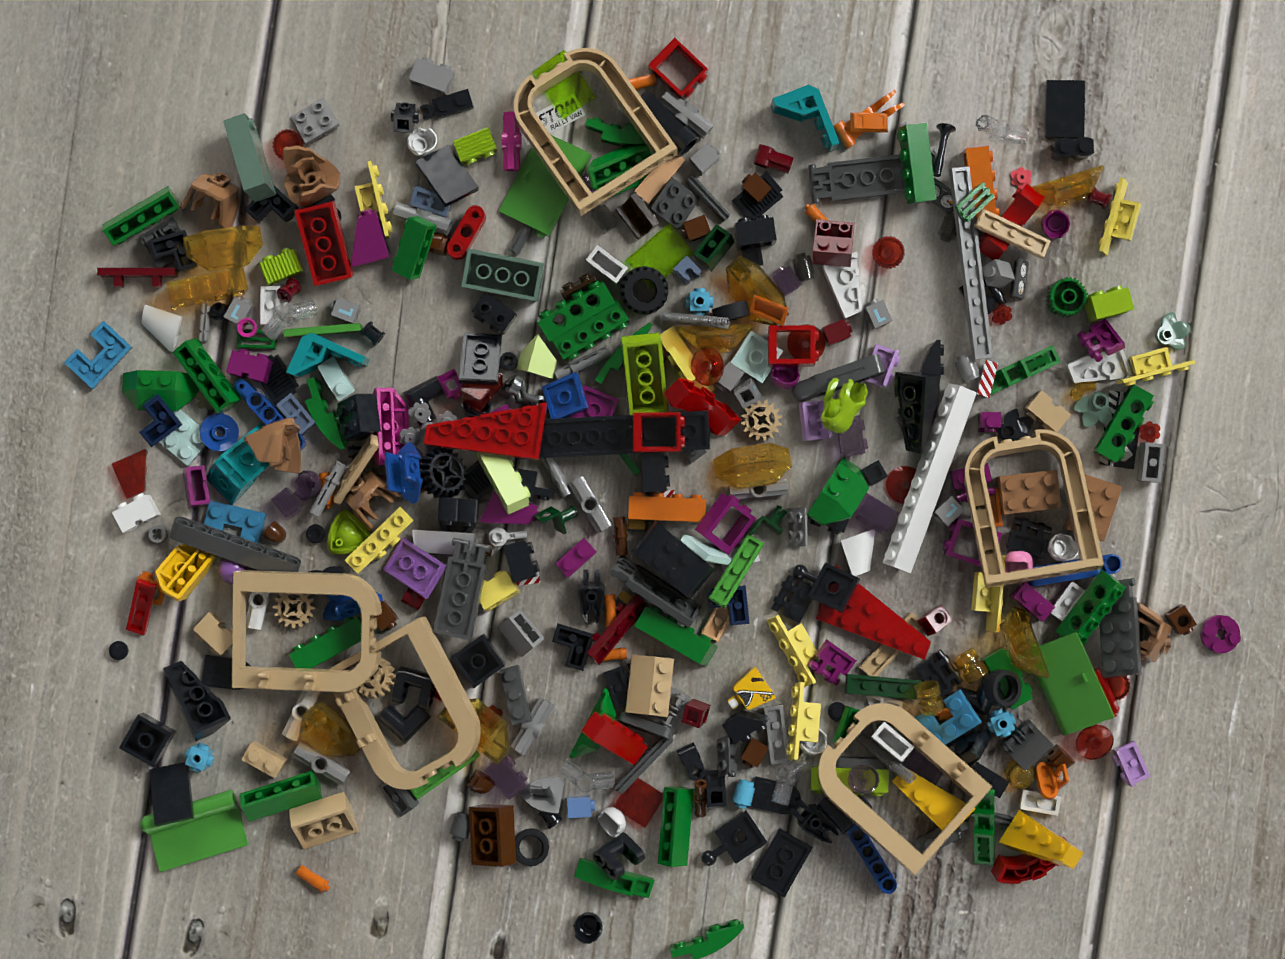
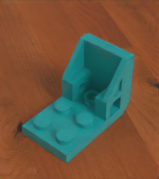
M808 84L772 98L770 106L775 114L799 122L815 117V127L817 131L821 130L823 136L821 137L823 147L827 148L829 152L837 149L839 140L818 88Z
M310 333L301 338L286 372L300 378L318 369L317 366L329 359L331 354L342 360L347 357L349 358L348 362L360 368L362 364L368 366L370 359L321 336Z
M261 422L244 437L260 430L265 425ZM241 438L219 456L211 466L206 477L207 481L233 505L270 465L269 462L258 461L251 446Z

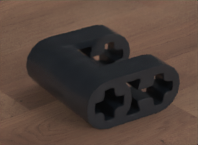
M400 666L395 678L392 701L403 704L406 700L409 686L419 688L421 692L418 707L429 711L433 705L436 687L429 674Z
M622 832L594 851L593 859L610 878L617 880L625 874V870L616 857L623 854L633 865H638L645 860V853L626 833Z

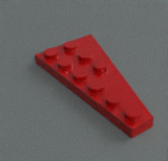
M547 402L512 410L508 409L481 414L475 417H465L454 421L428 424L426 426L424 445L539 460Z
M833 583L829 587V591L832 593L837 592L839 589L837 583ZM859 583L843 614L821 604L816 619L924 660L931 644L929 639Z

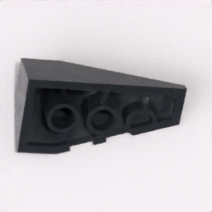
M895 372L894 393L895 397H898L900 408L898 413L902 415V433L906 451L919 454L924 453L939 397L940 375L925 372Z
M182 661L163 668L195 742L214 734L231 720L223 701L219 697L217 698L210 691V688L204 685L197 678V675Z

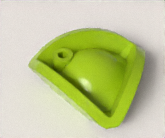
M341 510L330 527L328 550L332 554L352 553L371 534L352 513L347 510Z

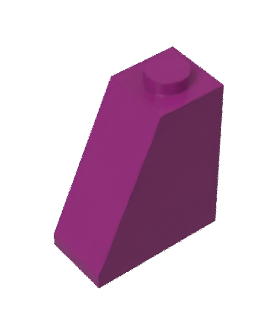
M372 208L362 210L361 214L358 215L351 261L352 267L390 256L377 210L372 211Z
M494 491L480 522L531 524L532 521L536 522L533 515L539 513L537 511L539 507L529 502V506L507 514L497 493Z

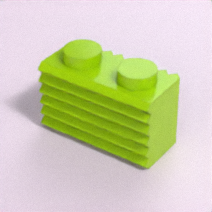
M489 127L453 141L462 165L466 164V166L475 164L477 162L476 159L493 157L495 155L494 152L498 151Z
M291 248L281 250L280 255L274 257L273 255H268L262 258V262L258 263L268 286L305 272L295 249L291 250Z

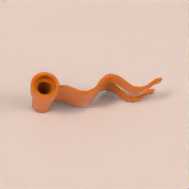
M894 89L860 113H876L897 92ZM902 102L881 113H888L889 117L905 106V104ZM842 120L833 126L846 149L855 145V139L865 133L850 132V120L846 123Z

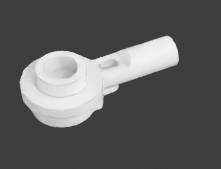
M497 527L489 533V541L494 546H503L507 540L527 539V531L506 532L503 528Z

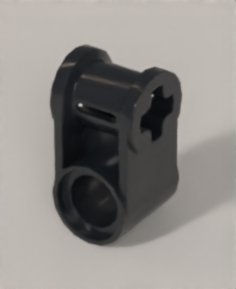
M694 742L677 749L678 756L683 766H685L689 777L695 781L704 778L705 768ZM696 766L698 769H702L700 776L692 775L693 767Z

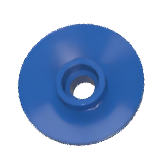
M223 413L208 416L200 427L202 442L213 451L228 450L237 442L239 436V429L235 420ZM217 430H220L223 434L222 436L218 437L216 436L215 432Z

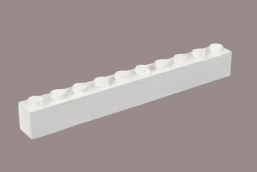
M948 383L935 421L931 427L924 453L918 462V467L905 498L901 514L891 536V541L883 560L884 564L908 573L912 572L977 394L976 392L961 385Z

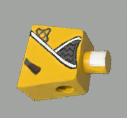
M754 666L732 686L736 695L727 701L733 710L741 704H744L746 709L750 710L776 697Z

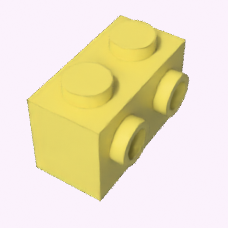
M501 570L493 575L494 578L488 582L484 580L480 603L485 611L489 612L521 593L516 583H513L512 576L508 571L503 572Z

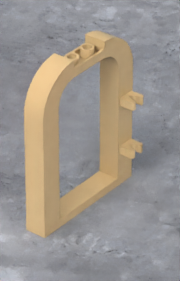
M578 48L565 53L564 63L560 62L550 72L542 73L537 80L531 74L521 83L514 99V111L519 129L580 216L586 214L677 155L676 145L618 64L606 53L592 48ZM579 71H589L600 78L653 153V155L593 193L590 192L533 110L535 99L540 94Z
M1039 429L1034 431V438L1024 436L1017 441L1006 439L999 444L997 436L978 444L967 459L964 471V484L985 588L1099 570L1104 565L1081 457L1074 444L1060 433ZM1033 450H1045L1050 452L1059 463L1080 561L1005 573L984 467L990 459L998 456Z
M234 571L232 688L345 692L367 682L376 672L381 659V652H374L377 646V639L374 638L377 619L374 618V615L382 614L380 599L376 591L364 579L345 573ZM246 592L350 596L357 601L362 613L360 662L356 668L350 670L246 666Z
M420 617L379 640L374 652H380L404 637L409 636L457 728L458 742L452 751L417 771L406 770L396 761L363 695L359 693V689L333 692L336 697L335 702L338 707H341L357 738L356 742L359 748L363 749L376 775L386 784L398 789H414L429 783L427 779L437 774L436 770L440 767L444 770L453 764L456 767L462 765L476 751L481 735L478 715L426 617ZM361 651L330 669L349 670L360 662Z
M887 703L869 705L854 715L853 719L858 724L853 723L846 730L849 734L844 739L840 737L833 745L835 750L829 745L825 748L818 764V781L824 795L830 802L909 873L915 876L992 786L901 707ZM885 722L971 797L923 854L898 834L837 777L835 768L839 756L863 729L870 724Z

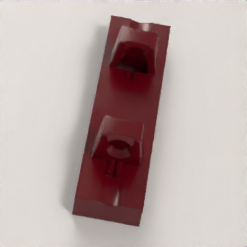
M97 268V275L100 277H113L114 287H124V277L152 278V287L162 288V278H178V270L176 268Z
M635 594L626 606L620 603L616 608L619 615L602 635L595 633L591 637L595 643L588 650L587 654L598 665L601 664L636 622L645 606H647L640 596Z

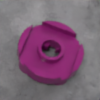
M1214 615L1206 619L1200 632L1203 645L1216 653L1230 652L1241 640L1240 628L1236 621L1224 615ZM1218 629H1221V631L1224 630L1225 634L1223 639H1221L1220 637H1216V634H1218Z

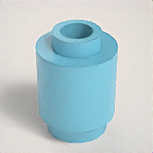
M739 779V783H736L732 799L736 807L746 809L747 806H751L755 790L754 782Z

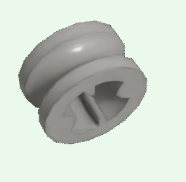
M153 526L149 530L148 535L151 541L160 543L166 540L168 533L163 526ZM155 530H156V531H159V530L162 531V532H161V536H162L161 539H160V538L155 539V535H156V534L154 533Z

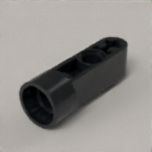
M646 90L640 97L676 145L677 154L683 156L696 144L699 137L687 125L683 126L649 90Z

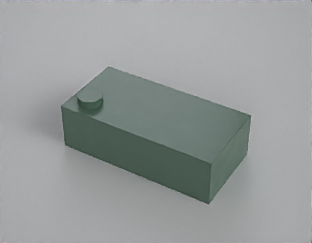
M245 113L223 120L243 190L254 202L275 196L276 191L254 120L250 119Z
M468 249L461 287L538 301L545 263Z

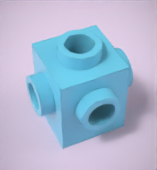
M694 288V292H690V296H686V308H690V313H694V315L705 316V313H709V308H713V296H709V292H705V288ZM702 298L703 304H697L696 299Z
M1002 708L996 709L991 712V715L987 716L989 722H986L990 733L996 736L1000 735V738L1011 735V731L1015 730V718L1007 710H1002ZM1004 720L1006 725L1000 727V722Z
M203 743L195 744L187 749L184 757L187 759L185 764L190 766L189 769L193 771H204L211 767L214 761V756H212L214 750ZM196 755L200 756V761L195 760Z

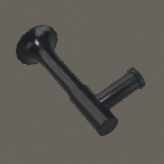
M940 123L936 126L941 136L935 164L932 165L935 177L941 176L947 140L950 133L956 131L955 126L948 123Z

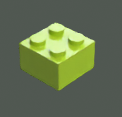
M1122 285L1106 290L1107 293L1101 290L1088 295L1087 303L1084 305L1089 323L1134 310L1129 287L1122 288Z

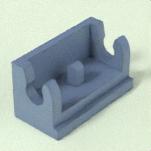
M419 185L415 186L409 204L445 217L450 213L451 206L445 207L434 190Z
M686 256L673 268L672 273L674 276L677 275L685 284H689V276L692 274L697 279L701 276L702 271Z
M292 393L276 404L286 418H294L295 424L301 428L299 431L300 435L304 436L311 427L316 425L313 418Z

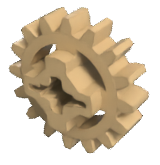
M760 400L756 402L757 405L751 404L750 409L744 408L747 413L741 415L745 419V421L741 422V425H746L743 431L750 432L749 438L755 435L756 441L760 437H762L763 441H766L767 435L773 438L772 432L778 433L779 430L776 427L782 426V423L778 422V419H781L782 416L777 415L780 409L774 410V403L769 406L767 405V400L763 404H761ZM756 408H766L763 412L758 413L754 411ZM771 413L774 416V424L770 422L769 415ZM749 416L753 419L754 425L752 428L749 425ZM756 416H765L766 418L764 419V421L766 422V424L762 423L761 425H759V420ZM761 428L769 430L766 433H758V430Z
M279 593L281 598H275L278 605L273 606V608L278 609V612L274 615L281 617L278 621L279 623L285 621V627H288L290 624H292V628H296L297 624L303 627V621L309 623L308 617H314L311 610L316 609V607L312 606L311 603L315 599H309L310 594ZM290 595H299L301 597L293 599ZM283 603L285 604V611H284V612H283V610H282V605H283ZM299 603L297 606L298 611L290 612L292 609L291 604ZM305 603L307 604V611H306V612L304 611V604H305ZM291 616H297V617L300 618V619H299V620H291V619H289V618H290Z
M381 657L380 667L377 668L374 675L367 682L357 687L359 693L367 698L373 697L377 699L378 694L382 697L385 696V690L390 692L389 685H394V682L391 680L396 677L392 673L395 669L390 666L391 663Z

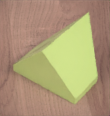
M537 334L521 351L516 370L552 379L557 360Z

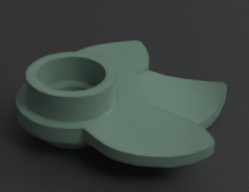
M1170 312L1161 319V327L1155 335L1158 343L1169 345L1175 350L1183 349L1186 347L1183 338L1189 334L1190 325L1184 321L1177 322L1175 313Z
M1096 392L1091 397H1082L1074 406L1075 411L1083 413L1082 422L1085 427H1091L1098 421L1108 425L1112 418V412L1108 407L1109 398L1103 392ZM1097 398L1102 400L1101 405L1096 404Z

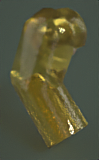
M1096 381L1076 383L1070 391L1071 398L1078 401L1082 398L1081 396L1085 391H1096Z

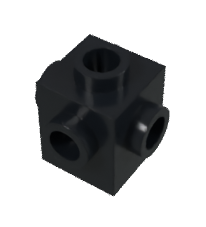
M407 102L396 103L395 110L391 111V122H394V132L413 133L415 123L418 124L419 112H416V104H409Z

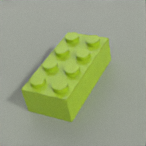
M660 333L621 337L629 414L668 412L667 397L664 395L666 392Z

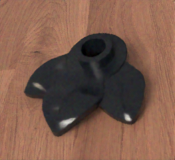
M1017 409L1010 410L1004 416V423L1001 424V428H998V436L1001 440H1020L1021 437L1029 436L1027 432L1031 429L1034 421L1028 417H1019ZM1006 428L1010 430L1008 436L1004 434V429Z
M974 727L947 743L946 746H954L955 752L960 754L967 750L970 743L977 741L979 733Z

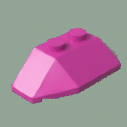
M375 388L373 391L377 398L381 432L375 434L378 437L379 447L373 454L377 465H385L386 452L398 454L405 445L400 443V431L403 429L408 430L409 428L408 406L394 388Z

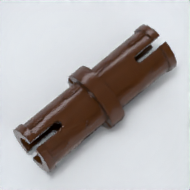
M625 516L613 517V539L615 538L616 556L628 555V533L626 534Z
M699 779L694 782V813L696 817H705L707 814V782Z

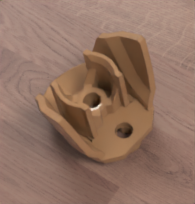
M300 146L283 148V159L287 171L284 186L290 201L296 206H308L338 190L340 172L331 162L310 148Z
M202 174L191 184L180 208L183 210L186 208L195 192L196 195L191 210H194L196 206H201L204 197L207 196L212 199L214 205L211 219H219V225L228 231H232L239 205V188L235 184L230 183L231 177L226 174Z
M286 418L267 424L260 430L243 438L244 442L251 446L258 461L269 462V465L278 471L301 473V450L298 432L301 428L295 424L294 418Z
M372 471L366 472L362 477L359 476L345 497V501L351 507L352 513L370 533H372L374 526L359 508L373 520H377L378 517L369 506L371 497L381 496L392 503L393 496L390 493L398 497L402 496L401 493L389 491L390 493H388L387 477L375 474Z
M1137 602L1139 611L1160 624L1157 625L1141 616L1138 617L1139 623L1147 626L1151 632L1148 641H1140L1141 661L1148 660L1155 663L1161 656L1160 654L1167 655L1173 641L1169 639L1172 627L1165 623L1161 616Z

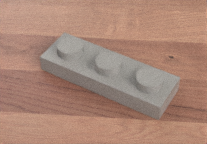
M783 704L764 706V714L769 717L766 723L770 763L771 765L788 763L790 760H788L786 753L788 741Z

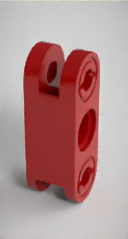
M473 205L467 209L447 245V252L455 260H461L467 255L468 249L471 248L486 221V214L480 206ZM479 214V217L475 219L473 215ZM465 228L472 230L469 237L462 236V231ZM460 247L458 252H454V249Z

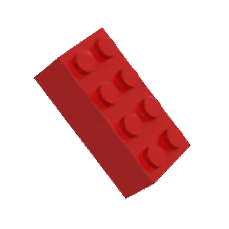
M335 200L295 210L314 286L353 277L354 272Z

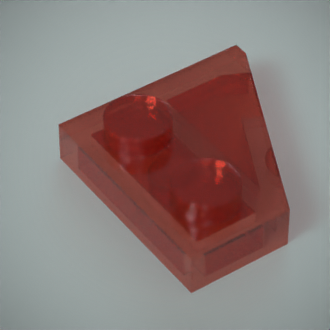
M147 449L111 464L126 499L146 491Z

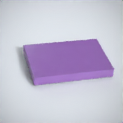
M402 537L384 566L383 571L428 599L446 570L447 565Z

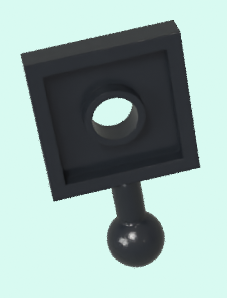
M826 562L818 576L808 572L807 568L801 564L793 568V576L796 579L802 580L805 578L814 583L808 594L809 598L842 614L860 581V578ZM837 583L839 585L838 591L830 592V585Z
M745 810L714 831L722 845L713 851L707 850L703 852L701 860L703 864L711 866L716 862L718 856L727 851L735 864H737L768 842L747 810ZM744 832L746 834L745 841L738 842L735 839L736 834Z

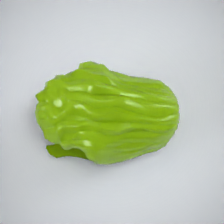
M833 378L829 382L823 397L824 410L821 415V421L827 430L835 433H844L850 428L854 417L865 405L868 390L864 383L859 384L857 382L853 384V380L849 379L848 383L843 384L839 397L833 399L832 396L839 379Z

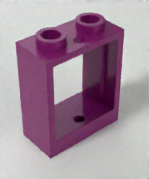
M722 493L695 530L729 555L756 518L750 514L752 510L744 504L740 506L738 504L740 500L732 494L728 497ZM733 506L742 514L724 539L721 540L712 531L730 507Z
M956 518L949 527V532H951L949 540H945L942 550H945L944 555L981 567L980 561L953 552L961 525L973 529L971 522ZM996 531L999 543L1002 533Z

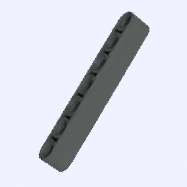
M175 517L170 532V538L177 542L259 571L298 572L301 565V560L293 555L185 517Z

